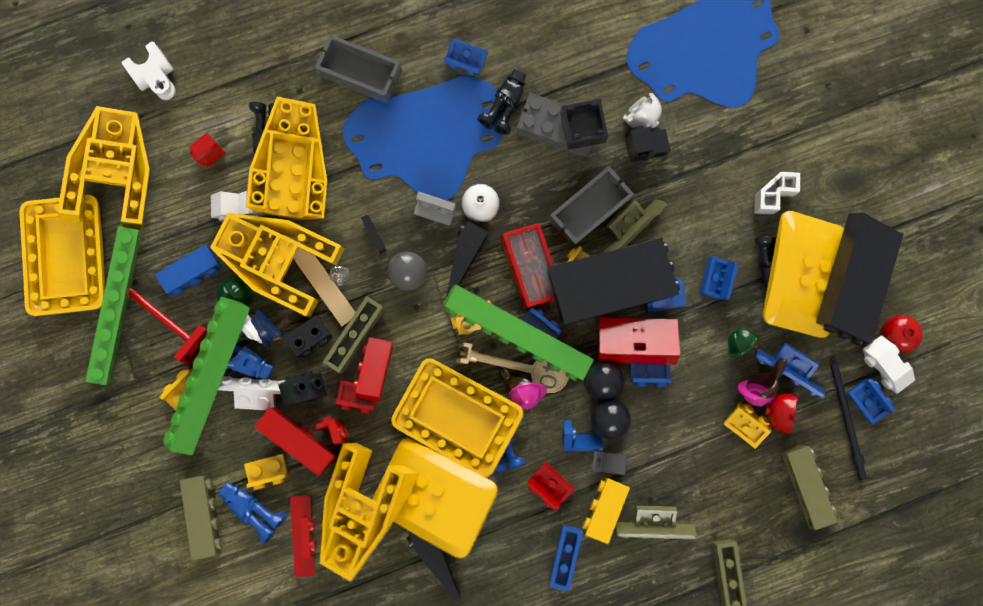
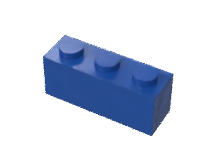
M205 244L155 275L165 293L172 297H177L185 292L184 289L189 286L193 287L202 282L201 279L204 277H210L218 273V269L222 265L210 246Z
M561 524L548 581L549 587L570 591L583 534L581 528Z

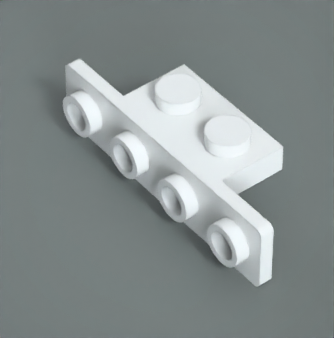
M224 376L218 390L234 391V403L237 409L267 410L269 407H276L275 394H281L278 384L285 382V380L272 381L270 379L257 380L248 377L232 378Z

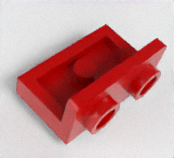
M340 381L338 397L335 400V404H339V409L351 410V407L359 408L358 412L370 414L371 410L376 411L377 402L357 399L353 391L354 383Z
M327 417L321 419L320 424L315 425L318 430H330L335 445L342 446L343 443H349L348 438H350L347 427H343L342 421Z
M547 462L526 483L530 491L537 494L545 505L554 511L575 490Z

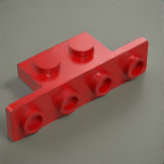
M292 496L290 502L295 577L314 576L316 541L313 540L315 521L312 520L311 496Z

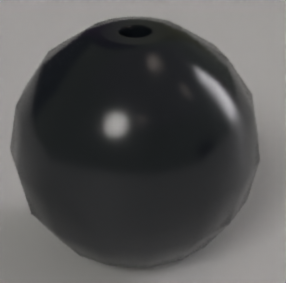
M605 361L596 362L590 367L584 378L585 389L594 399L600 401L613 400L620 395L624 387L623 373L613 363Z
M615 399L605 400L593 408L591 425L599 437L607 440H616L628 432L631 425V415L628 408L622 402Z

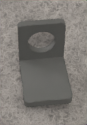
M594 451L592 471L620 475L626 474L627 455Z

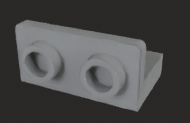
M418 191L414 214L450 226L456 210V204Z

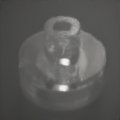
M342 266L331 268L330 280L336 282V286H343V282L349 280V269Z

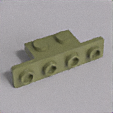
M631 199L606 224L616 239L603 252L626 247L634 241L636 236L643 229L647 228L656 216L662 213L663 208L667 205L665 201L655 199L643 210L637 200Z
M636 506L635 523L617 522L615 525L617 536L623 538L697 539V533L693 524H676V507Z

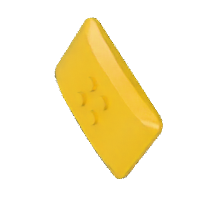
M85 195L81 223L59 219L57 212L60 198L27 201L21 205L20 228L25 309L28 314L44 316L101 308L105 292L104 255L99 203L94 196Z
M786 211L781 215L763 309V318L767 324L818 338H825L830 334V332L824 331L822 326L816 324L844 231L842 226L794 211Z
M430 358L421 363L397 406L391 421L392 425L399 431L486 478L495 471L524 414L522 408L516 403Z
M405 438L401 440L388 466L403 465L417 472L418 475L412 493L393 522L455 557L464 558L468 556L497 496L498 489L496 484L413 439ZM386 472L372 500L377 501Z

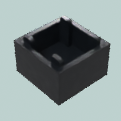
M601 99L563 105L561 107L560 115L568 150L606 143L608 132Z

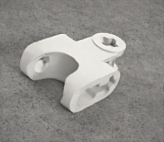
M153 41L146 45L149 58L145 63L137 65L130 58L122 61L123 66L142 91L150 87L162 100H170L174 97L176 89L167 77L174 69Z

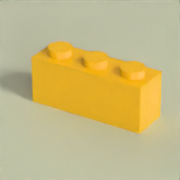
M606 477L604 481H600L597 488L599 495L597 500L593 499L590 506L592 513L590 518L586 517L582 527L585 529V535L606 544L609 543L630 487Z

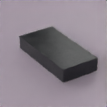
M368 215L361 217L380 255L385 253L386 248Z

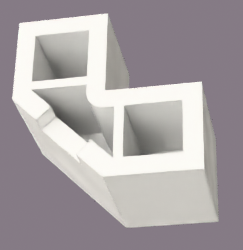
M780 172L755 194L754 214L774 215L780 210V196L794 197L800 192V173Z
M220 191L211 195V218H218L220 222L224 221L227 213L258 217L265 216V214H260L245 207L247 191L239 194Z
M883 336L878 337L872 344L863 348L865 362L868 366L875 367L880 371L881 383L886 389H891L898 394L915 381L911 365L908 362L903 363L897 355L900 352L898 348Z

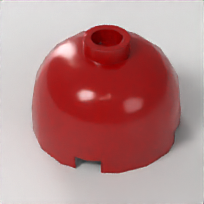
M898 315L887 319L880 329V336L894 344L900 351L898 354L912 352L920 345L923 340V331L916 319L910 316Z
M780 394L773 399L771 404H767L766 415L769 416V422L776 430L792 434L798 395Z

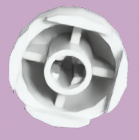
M653 93L649 94L650 97L648 99L644 96L630 107L628 111L631 113L628 117L626 114L624 115L623 119L630 127L644 126V128L650 127L652 129L659 124L658 119L661 117L662 108L659 100Z
M485 184L471 186L465 191L462 198L464 215L475 223L491 221L499 210L497 193Z

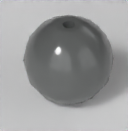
M403 251L393 256L387 268L390 282L402 291H413L421 287L428 274L424 259L411 251Z

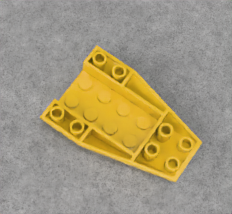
M276 97L249 168L245 207L260 214L297 220L323 219L327 176L315 104Z

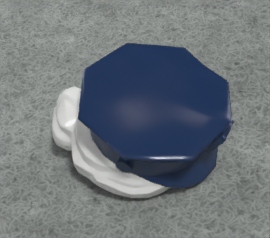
M260 309L255 312L253 318L247 315L242 327V332L248 338L263 343L267 348H271V341L282 339L284 335L276 323Z

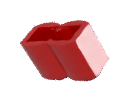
M207 132L189 146L191 150L189 154L202 167L206 165L209 168L225 154V151Z

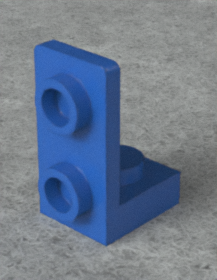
M563 420V451H603L602 437H599L597 434H576V428H572V421Z

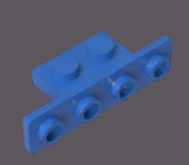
M786 342L774 357L759 348L755 350L756 359L763 365L768 364L774 367L779 359H786L787 362L783 374L788 376L791 382L797 386H804L813 396L818 395L822 398L825 396L824 388L809 379L819 366V363Z

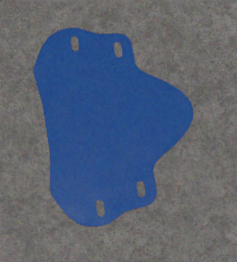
M699 0L668 18L639 29L630 43L626 54L628 66L631 72L637 78L647 83L662 101L669 102L685 93L692 92L725 107L743 106L754 93L758 55L761 51L776 44L780 37L778 28L772 18L771 1L763 0L762 5L753 8L752 4L758 0ZM764 33H772L771 37L765 40L760 39V36ZM649 62L650 66L642 71L638 70L639 65ZM670 85L675 86L673 91L667 94L663 92L666 87Z
M458 76L430 88L390 97L388 104L376 99L364 101L348 116L343 127L344 141L350 151L357 157L361 169L367 178L375 180L391 175L398 176L416 192L419 191L448 200L458 192L462 185L472 157L478 152L493 149L500 143L501 136L494 131L500 111L491 130L485 128L477 121L479 114L489 113L492 107L482 108V103L495 102L497 90L492 84L484 80L469 76ZM364 136V140L352 142V137ZM482 136H493V139L490 141L482 142L480 140ZM382 164V169L370 170V166Z

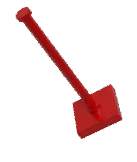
M130 288L129 296L185 341L174 357L180 362L193 366V362L198 357L200 351V344L205 339L208 331L207 328L199 325L190 336L133 288Z

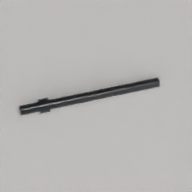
M838 363L831 364L830 367L853 454L851 459L853 465L856 466L859 480L867 479L863 464L865 460L860 452Z

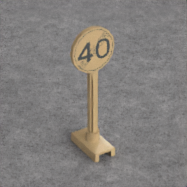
M461 343L458 347L464 349V351L460 352L462 358L456 359L455 363L463 365L468 364L469 361L475 363L479 361L531 374L533 383H540L546 387L547 393L560 391L569 379L565 376L567 372L561 369L559 372L549 367L550 363L545 360L542 363L536 360L533 365L480 354L476 350H471L472 344Z

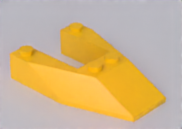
M96 106L66 158L57 212L60 220L81 223L87 181L126 187L121 226L142 231L150 169L137 113Z
M227 213L210 247L253 291L310 318L319 300L282 283L298 248L337 266L345 250L341 245L289 220Z
M343 443L324 498L320 564L348 581L354 579L387 533L412 493L418 475L417 472L403 465L388 466L377 501L360 494L358 491L372 450L358 443Z

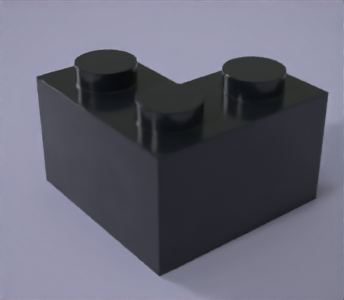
M637 126L631 130L626 140L631 163L667 156L671 151L666 128L660 129L657 127L651 129L650 127Z

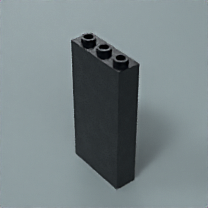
M865 213L848 214L816 324L822 326L824 331L837 333L839 338L850 339L852 344L862 346L863 343L872 344L904 234Z
M663 238L548 267L547 274L562 327L677 296L680 286L678 281L674 279V265L672 261H669L667 255L669 253L668 245L663 241Z

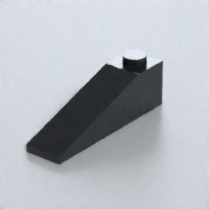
M467 221L466 225L462 224L457 233L459 237L447 296L453 285L460 286L488 237L487 231Z
M409 531L407 541L410 548L414 547L415 552L455 601H460L461 596L443 550Z

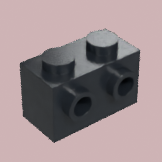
M315 315L283 338L296 357L306 358L313 353L312 349L318 345L322 347L330 341L328 338L332 335L320 317Z
M311 371L301 374L299 378H297V375L286 377L285 382L278 384L284 408L327 396L321 373L313 374Z

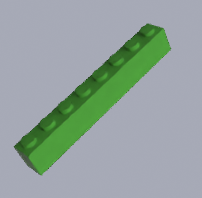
M118 226L85 382L100 385L111 384L129 299V291L132 285L143 233L139 230Z
M453 285L443 304L447 308V313L455 317L457 314L465 317L463 321L472 326L475 323L482 326L480 330L491 336L492 332L499 336V341L507 345L509 342L515 344V349L524 354L526 351L532 353L533 359L540 363L543 360L550 363V368L557 372L560 369L567 372L565 376L574 381L577 378L584 380L594 359L458 285Z
M221 297L215 305L214 316L208 323V331L205 339L200 344L198 357L193 362V369L186 380L183 395L179 398L178 408L171 418V426L164 436V445L171 452L193 455L250 309L241 302Z

